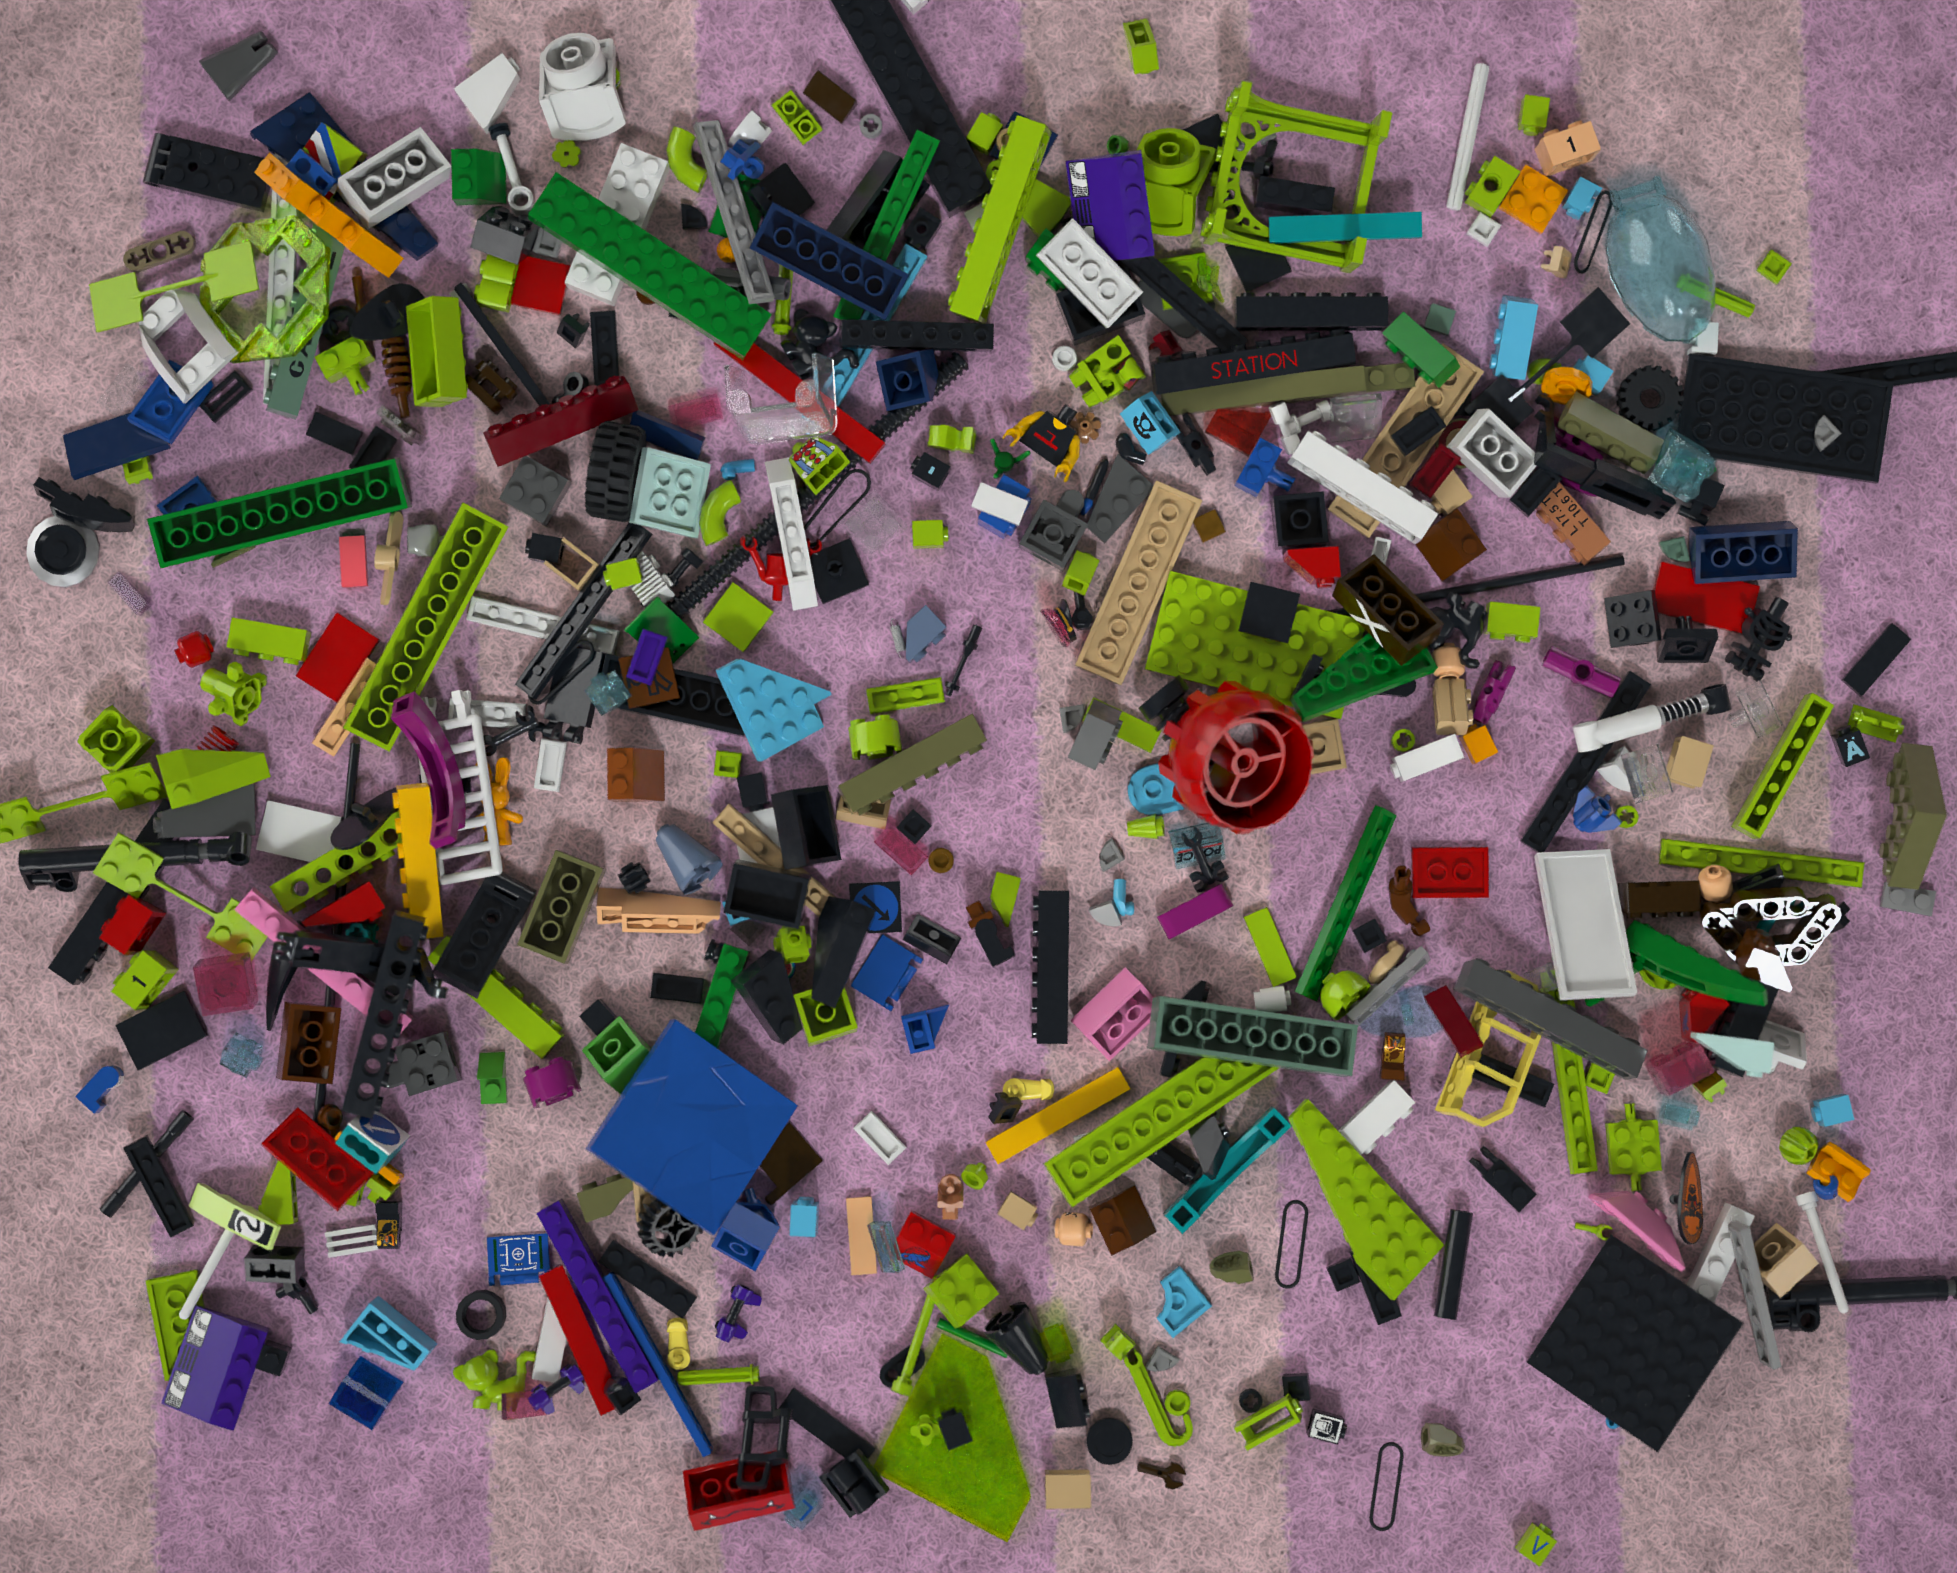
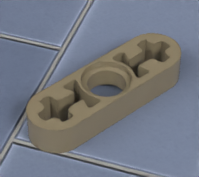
M178 231L129 249L124 254L123 261L129 270L142 272L191 254L195 250L196 241L190 233ZM182 237L189 240L186 244L187 248L183 249L181 246L174 247L175 253L172 254V249L168 244L169 241H171L172 245H177L181 243L180 238ZM159 245H163L167 250L166 255L160 259L155 258L153 254L154 249ZM144 250H147V254L152 260L149 262L147 258L141 259L138 266L130 263L135 254L138 257L146 256Z

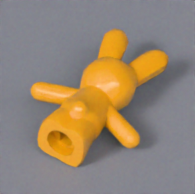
M506 757L499 758L496 763L495 783L490 765L488 764L499 846L512 845L508 820L517 824L523 822L521 814L505 809L510 799L506 785L511 769L510 761ZM484 812L478 814L475 817L485 816ZM483 826L485 835L482 842L488 841L486 826Z

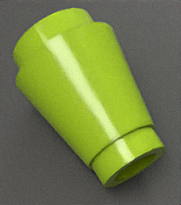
M1154 814L1127 821L1128 836L1159 839L1160 836H1165L1163 816Z

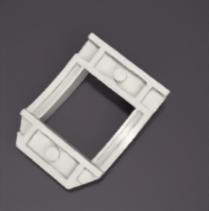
M177 288L166 291L143 314L144 321L139 322L142 346L150 361L180 400L186 404L239 352L226 340V336L208 315L199 300L200 297L197 294ZM186 312L191 322L208 343L176 373L160 352L155 341Z

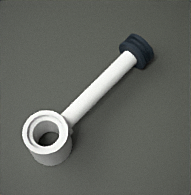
M495 124L488 130L491 139L498 142L512 186V190L508 194L511 211L516 216H528L535 201L532 192L521 184L507 137L511 135L508 124ZM524 197L528 199L527 204L524 206H517L515 204L519 198Z

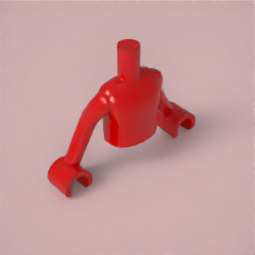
M742 536L740 544L745 550L750 552L761 581L773 586L772 600L782 601L783 586L789 585L783 553H767L765 567L756 549L757 540L755 537H752L751 545L745 546V537ZM817 538L816 546L810 548V539H806L809 557H811L813 553L821 550L822 543Z

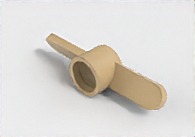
M401 512L391 513L386 545L378 544L375 551V569L384 570L380 603L386 606L389 604L394 571L397 572L399 566L403 515Z

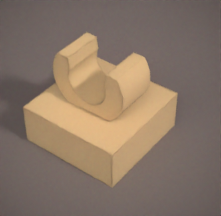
M1554 246L1553 252L1550 250L1544 251V255L1551 258L1549 264H1541V268L1551 272L1556 277L1567 279L1572 254L1561 246Z

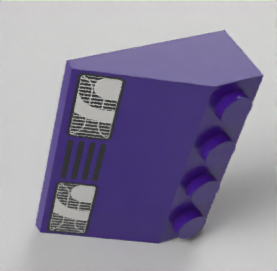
M1136 150L1065 161L1073 219L1112 260L1155 256L1142 151Z
M195 1305L161 1403L208 1424L234 1431L269 1328Z

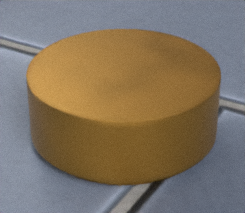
M937 848L930 853L928 864L934 872L946 873L952 868L954 857L949 850Z

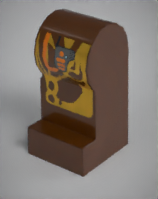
M1384 1032L1380 1079L1404 1081L1405 1033Z

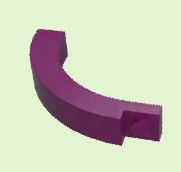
M414 691L393 700L391 719L412 744L424 769L432 800V826L429 844L434 849L455 842L458 830L465 828L466 806L464 790L455 756L441 726L428 706Z

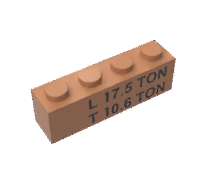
M1561 483L1536 508L1538 519L1546 525L1548 523L1554 530L1552 532L1554 537L1561 544L1564 542L1570 548L1569 554L1577 563L1581 561L1583 565H1586L1611 543L1608 537Z

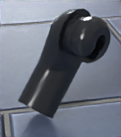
M1120 433L1115 441L1119 455L1127 461L1143 466L1147 454L1134 449L1129 434Z

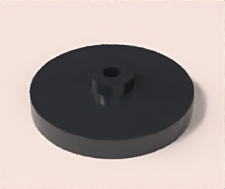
M1108 1417L1096 1421L1090 1427L1086 1443L1090 1455L1096 1461L1106 1465H1114L1120 1463L1129 1455L1133 1439L1129 1428L1124 1422Z

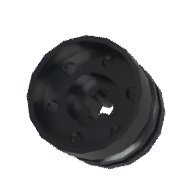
M1178 675L1138 709L1148 721L1158 716L1162 719L1155 728L1158 732L1166 726L1167 721L1178 723L1189 709L1187 700L1183 696L1190 687ZM1164 734L1162 736V739L1166 742L1167 740L1171 739V737Z

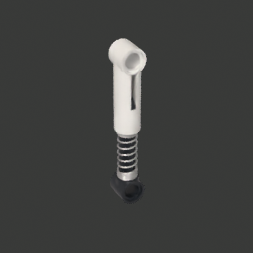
M1717 684L1701 689L1700 694L1694 695L1692 698L1680 699L1679 702L1673 701L1672 704L1667 703L1666 706L1663 704L1660 707L1650 705L1598 721L1580 723L1572 728L1578 752H1587L1599 749L1608 743L1660 729L1661 725H1665L1667 721L1671 723L1672 720L1678 721L1680 717L1682 719L1685 716L1691 717V714L1696 716L1697 713H1706L1707 715L1719 714L1731 710L1732 707L1726 684Z

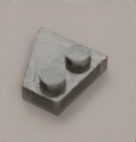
M382 405L376 412L382 418L380 422L390 430L396 429L401 434L400 438L412 446L415 443L421 446L427 439V437L388 407Z

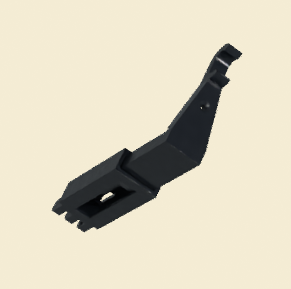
M1543 394L1536 398L1535 402L1542 405L1545 411L1541 409L1534 415L1540 421L1534 465L1580 484V489L1644 516L1648 514L1661 519L1676 504V500L1673 497L1663 493V485L1596 458L1595 461H1591L1556 446L1554 402L1550 397Z
M295 930L294 933L277 932L276 938L281 941H276L274 948L284 951H273L272 958L287 960L291 967L367 974L368 970L379 971L385 944L373 943L370 938L299 930ZM304 945L320 946L321 950L318 953H314L312 947H309V949L303 948ZM418 947V950L422 951L421 959L418 966L413 965L411 974L416 975L415 979L424 987L429 996L445 999L448 988L441 987L443 979L435 978L424 948ZM399 960L393 962V968L396 971L402 972L406 970L404 962Z

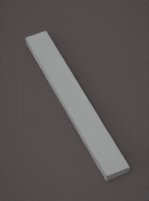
M719 120L695 122L693 128L749 304L773 302L775 295L763 257L749 248L755 237V232L737 177L734 180L730 179L727 176L730 169L720 162L728 148Z

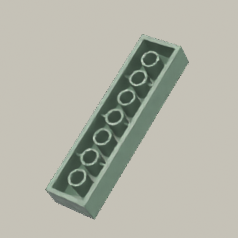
M1158 996L1154 997L1152 1001L1147 1049L1348 1077L1353 1074L1358 1025Z

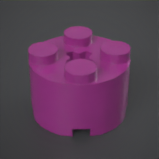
M558 1057L548 1062L549 1066L541 1069L539 1066H535L524 1071L526 1076L523 1078L533 1108H540L539 1103L544 1101L547 1106L573 1096L572 1090L575 1089L577 1092L582 1090L570 1060L567 1061L563 1057Z

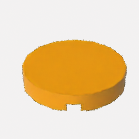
M1558 367L1544 374L1541 391L1543 394L1544 392L1548 394V397L1553 402L1566 405L1576 391L1589 398L1592 393L1593 382L1581 370L1570 367Z

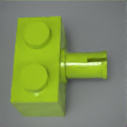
M351 337L315 356L325 378L331 384L346 376L355 395L363 394L358 384H360L365 392L370 389L360 371L362 367L376 361L366 341Z

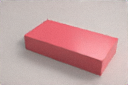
M366 536L339 537L342 588L368 586Z

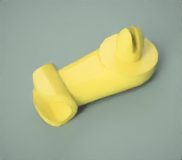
M1012 1078L1005 1082L1003 1092L1008 1097H1018L1020 1100L1037 1098L1049 1100L1054 1094V1084L1050 1079L1037 1081Z
M678 1317L672 1318L667 1322V1333H669L667 1361L671 1368L682 1370L690 1363V1351L686 1334L688 1322L686 1319Z

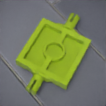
M1635 1103L1624 1104L1626 1119L1619 1122L1605 1123L1609 1174L1630 1175L1631 1191L1642 1190L1641 1175L1652 1171H1662L1658 1120H1641L1636 1118Z

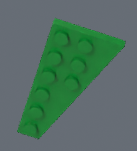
M1368 633L1346 651L1334 664L1332 663L1321 675L1292 697L1291 703L1297 714L1301 716V721L1305 722L1432 674L1438 667L1427 647L1401 666Z

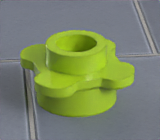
M927 1414L921 1415L917 1424L910 1428L911 1435L917 1436L924 1446L930 1445L931 1439L941 1432L939 1424H935L930 1420V1416ZM923 1428H927L928 1431L924 1432Z

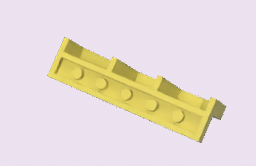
M1506 971L1512 975V979L1518 982H1527L1533 986V990L1539 992L1538 985L1511 971ZM1476 1002L1469 1021L1483 1041V1045L1489 1037L1491 1026L1526 1044L1514 1078L1511 1079L1479 1063L1482 1048L1462 1058L1456 1053L1435 1111L1445 1115L1457 1116L1479 1127H1485L1512 1114L1541 1035L1531 1031L1528 1037L1496 1021L1494 1017L1497 1015V1012ZM1474 1069L1510 1086L1503 1107L1480 1119L1460 1110L1466 1090L1472 1082Z

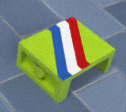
M321 122L303 148L337 180L352 170L357 162L363 163L368 154L323 122ZM338 181L324 196L333 204L336 201L333 196L337 192Z

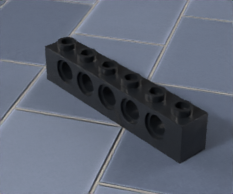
M842 319L839 327V348L991 352L994 345V324Z

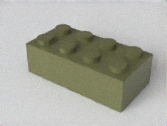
M555 850L517 945L563 964H568L606 869L562 851Z

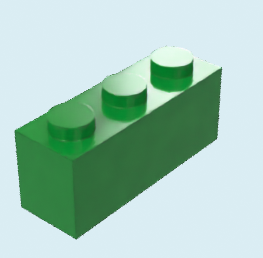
M1404 311L1382 332L1386 339L1385 346L1393 354L1399 352L1403 356L1402 361L1410 369L1416 367L1420 371L1419 376L1428 385L1433 383L1440 388L1461 367L1454 355Z

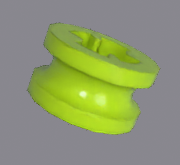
M1400 729L1392 735V746L1397 751L1406 752L1414 746L1415 736L1410 730ZM1400 733H1404V737L1408 735L1410 738L1405 748L1402 747V744L1398 745L1396 742L1400 738Z
M1621 806L1615 811V815L1619 819L1623 815L1621 813L1623 810L1626 813H1632L1633 818L1629 819L1631 822L1627 824L1626 821H1622L1619 825L1621 828L1633 827L1638 822V812L1632 806Z

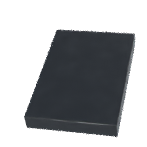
M182 991L115 1025L137 1071L208 1036L186 991Z

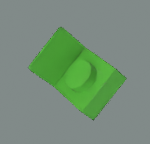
M505 1052L479 1053L477 1080H480L481 1104L508 1103Z

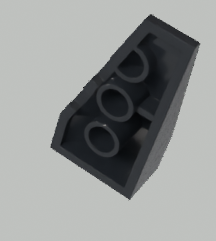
M828 896L818 919L811 999L834 1009L836 1008L875 919L876 910L853 900Z

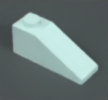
M1691 1032L1692 1039L1737 1069L1746 1070V1076L1762 1078L1763 1073L1771 1074L1773 1042Z

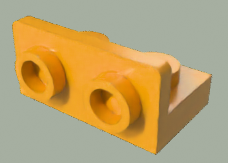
M1829 1141L1817 1150L1806 1173L1815 1180H1820V1183L1824 1186L1829 1185L1830 1176H1836L1839 1181L1837 1187L1838 1196L1850 1202L1854 1199L1861 1181L1870 1174L1871 1169L1842 1150L1841 1147Z

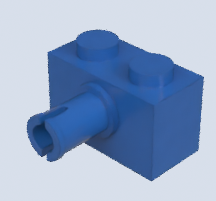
M1259 438L1234 486L1257 497L1264 483H1268V481L1289 492L1296 478L1276 469V465H1274L1282 449Z

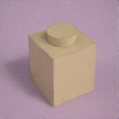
M1013 1191L1009 1192L997 1212L998 1215L1022 1230L1026 1226L1031 1227L1039 1215L1035 1212L1037 1206Z

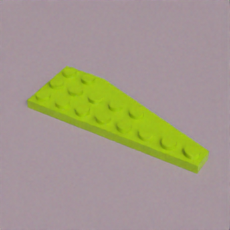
M1305 1099L1288 1119L1300 1144L1303 1145L1310 1159L1311 1168L1317 1174L1320 1181L1319 1185L1334 1217L1340 1223L1344 1232L1343 1236L1354 1253L1353 1257L1356 1263L1390 1300H1395L1442 1249L1444 1244L1309 1099Z

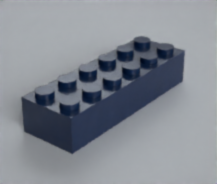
M772 202L749 247L755 252L884 320L887 319L909 276L908 273L775 202Z

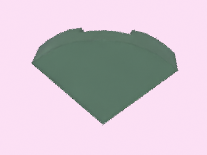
M1684 536L1659 542L1660 549L1666 556H1669L1668 558H1672L1674 561L1677 560V562L1690 561Z

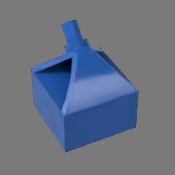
M749 1188L744 1191L747 1202H736L711 1247L756 1272L780 1226L770 1209L761 1203L760 1199L756 1198L754 1189Z

